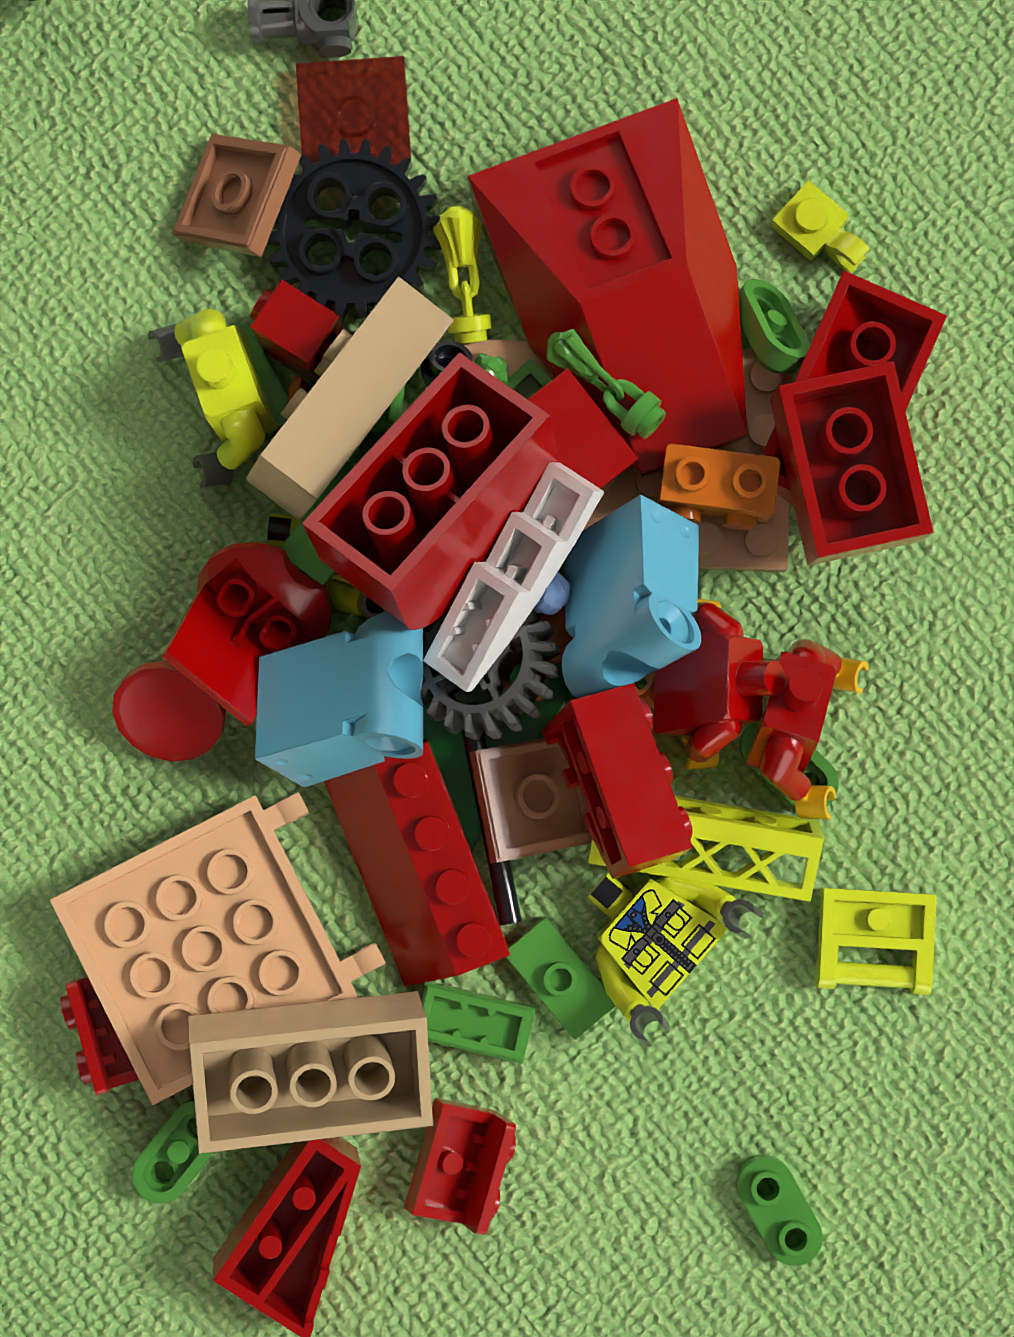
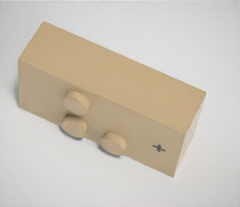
M398 277L353 336L345 329L337 336L314 370L320 376L319 380L309 393L300 387L280 415L287 421L260 454L245 480L300 521L318 500L454 320Z
M418 991L188 1016L199 1154L433 1126L427 1017Z

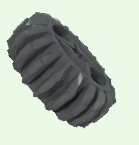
M534 610L530 612L512 640L487 671L489 678L484 675L474 689L481 687L483 691L488 693L493 700L491 702L479 705L459 703L454 694L463 689L423 661L421 698L423 705L430 704L427 715L436 722L444 720V728L453 734H457L464 729L465 736L472 740H478L484 729L489 737L501 739L504 722L513 731H522L520 715L523 712L533 718L540 717V710L533 703L538 695L543 699L549 700L553 698V691L544 685L545 679L559 677L560 670L547 661L561 654L557 644L547 641L554 634V629L547 621L539 622L542 613H535ZM448 612L434 621L435 625L430 631L423 628V640L425 641L423 660ZM522 662L519 674L511 686L510 674Z

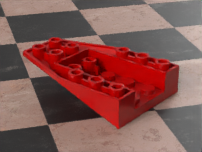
M677 98L468 175L473 208L477 217L483 223V233L529 348L556 378L565 369L554 365L546 359L547 340L555 332H565L574 329L600 367L612 378L632 382L644 393L651 391L662 401L660 407L667 414L657 429L646 439H643L639 434L631 436L620 427L622 421L607 409L603 401L604 393L593 384L574 375L639 458L632 466L641 477L663 469L665 450L669 444L718 449L747 438L737 266ZM598 376V379H599L600 381H602L606 386L609 385V384L606 383L602 378H600V377ZM623 391L624 398L617 402L629 411L637 401Z

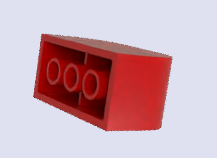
M459 352L302 523L319 559L409 629L418 630L430 625L452 606L474 562L487 561L511 513L524 511L549 462H558V452L550 415Z

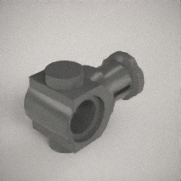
M248 0V19L253 45H262L263 40L269 38L297 37L300 45L311 44L324 57H344L353 50L352 41L356 37L359 28L355 0ZM338 7L346 11L344 16L337 21L329 22L319 18L322 12L328 8Z

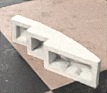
M549 462L524 511L511 513L487 561L474 562L423 661L465 692L472 691L512 640L544 594L545 589L549 586L578 540L604 491L563 464Z

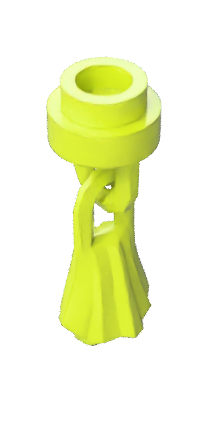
M462 205L448 207L440 215L439 222L433 228L444 254L449 287L453 295L461 299L463 315L452 317L454 321L448 328V333H454L455 342L460 344L488 340L486 329L492 328L490 314H473L472 298L478 294L480 286L478 245L483 223L475 215L474 211L464 208ZM468 267L470 286L467 281H462L461 286H459L457 268Z

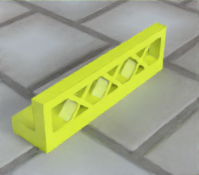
M675 796L678 806L683 807L690 818L693 832L690 840L697 852L680 863L668 861L636 871L811 902L824 836L819 820L802 819L797 816ZM592 838L588 863L606 866ZM699 839L712 842L704 846ZM731 844L743 846L753 861L738 871L731 872L721 870L711 855L726 845ZM755 849L766 850L767 852L760 856ZM784 854L806 857L800 883L777 880L767 865ZM704 860L708 867L697 866V864ZM760 870L764 877L754 876L752 874Z

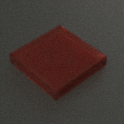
M404 56L296 63L301 154L315 164L320 161L318 153L319 144L323 143L331 156L339 155L341 139L346 138L351 153H358L364 139H367L370 142L372 156L378 157L381 151L388 145L392 149L391 164L393 166H396L407 157L411 160L412 164Z

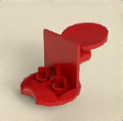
M260 542L236 543L213 553L198 575L197 593L161 655L166 661L144 663L128 672L114 693L112 714L118 731L134 748L148 756L175 762L193 760L210 751L224 730L227 711L246 727L251 725L257 715L259 657L326 636L330 629L333 609L326 585H321L301 573L290 561L285 549Z

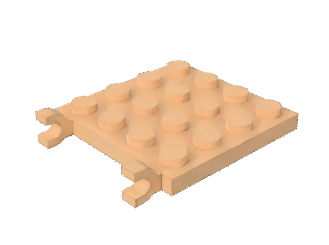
M299 792L263 810L255 795L50 900L152 1106L193 1085L188 1016L357 998L358 995L351 981L386 964L375 942L341 961L339 960L274 831L309 814Z

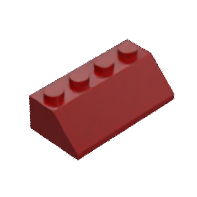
M844 270L794 382L894 361L906 411L947 315ZM774 425L762 455L777 457L780 460L777 495L793 505L777 430Z
M428 738L423 739V755L418 758L404 759L385 756L384 762L324 781L404 986L459 976L510 956L508 942Z

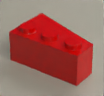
M634 683L569 701L541 730L547 745L558 743L570 768L563 769L562 776L568 789L579 786L585 797L590 812L584 814L583 820L612 879L675 860L693 848L690 840L693 833L690 818L686 810L677 804L671 787L673 781L671 765L666 755L658 751L651 732L653 728L651 710L647 702L643 698H639Z
M342 1137L293 1142L213 1258L214 1282L300 1337H311L314 1318L322 1291L325 1289L329 1277V1267L337 1240L341 1236L361 1169L357 1147Z

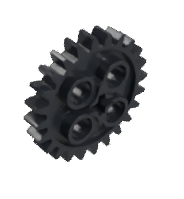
M345 138L340 141L339 155L331 156L323 143L319 144L318 153L320 161L315 164L301 154L299 162L303 172L299 176L293 175L289 185L290 188L286 193L274 226L278 227V230L271 231L266 245L281 248L268 258L272 267L288 265V268L279 278L280 281L282 279L290 285L299 282V291L309 297L312 295L316 296L315 301L326 308L330 303L334 304L335 312L340 316L341 321L346 317L349 307H356L360 320L364 321L368 315V306L377 305L398 277L416 290L422 291L424 289V283L417 272L419 269L428 272H434L436 269V263L426 256L425 253L426 251L442 249L438 239L428 235V232L434 231L433 228L439 222L440 217L426 215V212L438 204L436 194L419 195L427 184V177L422 174L408 179L407 176L412 167L411 160L408 157L400 161L396 166H393L391 164L392 149L390 146L387 145L378 157L372 156L369 140L364 139L359 152L351 153ZM332 187L342 190L345 193V200L340 208L334 211H324L316 205L317 197L322 190ZM382 196L395 198L400 203L399 212L389 220L377 219L370 213L372 203ZM312 219L330 226L347 229L350 228L352 220H360L362 229L365 232L374 234L398 233L402 236V240L398 243L389 242L381 237L359 233L356 236L355 242H347L344 231L340 229H310L305 226L307 220ZM324 241L332 243L337 248V254L330 264L315 266L308 261V252L314 244ZM373 250L386 252L392 259L390 268L380 275L366 273L362 269L361 263L367 253Z

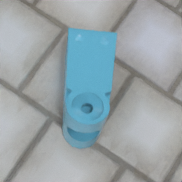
M641 494L583 530L565 559V579L571 584L569 602L565 605L566 631L573 639L567 644L562 656V673L566 686L577 699L635 683L650 672L659 670L693 652L701 644V632L697 622L691 615L697 611L699 525Z
M384 612L365 621L360 625L356 634L343 631L259 657L255 759L305 788L384 762L385 756L410 759L423 755V702L421 698L423 682V628L411 630L391 614Z

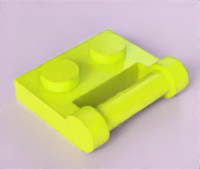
M821 887L818 952L815 963L816 988L835 989L836 984L910 988L911 994L930 995L933 983L937 895ZM838 946L913 950L912 962L910 966L838 962Z

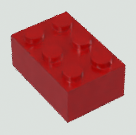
M894 361L778 386L770 398V404L807 566L920 542L934 533Z

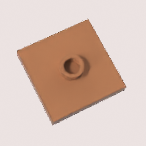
M211 134L172 234L187 243L262 257L301 154L289 145Z
M542 738L469 752L490 863L591 843L592 836L583 820L584 814L590 811L580 787L576 786L568 789L562 771L570 767L558 743L547 745L545 739Z

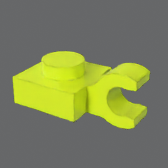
M809 180L774 217L770 226L811 262L823 250L838 266L851 274L865 260L866 257L864 255L870 249L858 236L842 230V227L848 222L850 215Z

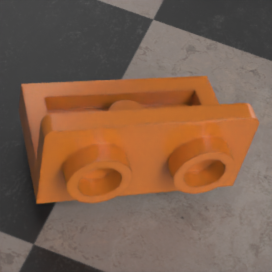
M669 444L665 450L662 480L657 489L656 503L693 523H700L702 515L724 518L723 526L727 528L756 530L757 523L765 524L774 515L780 460L777 457Z

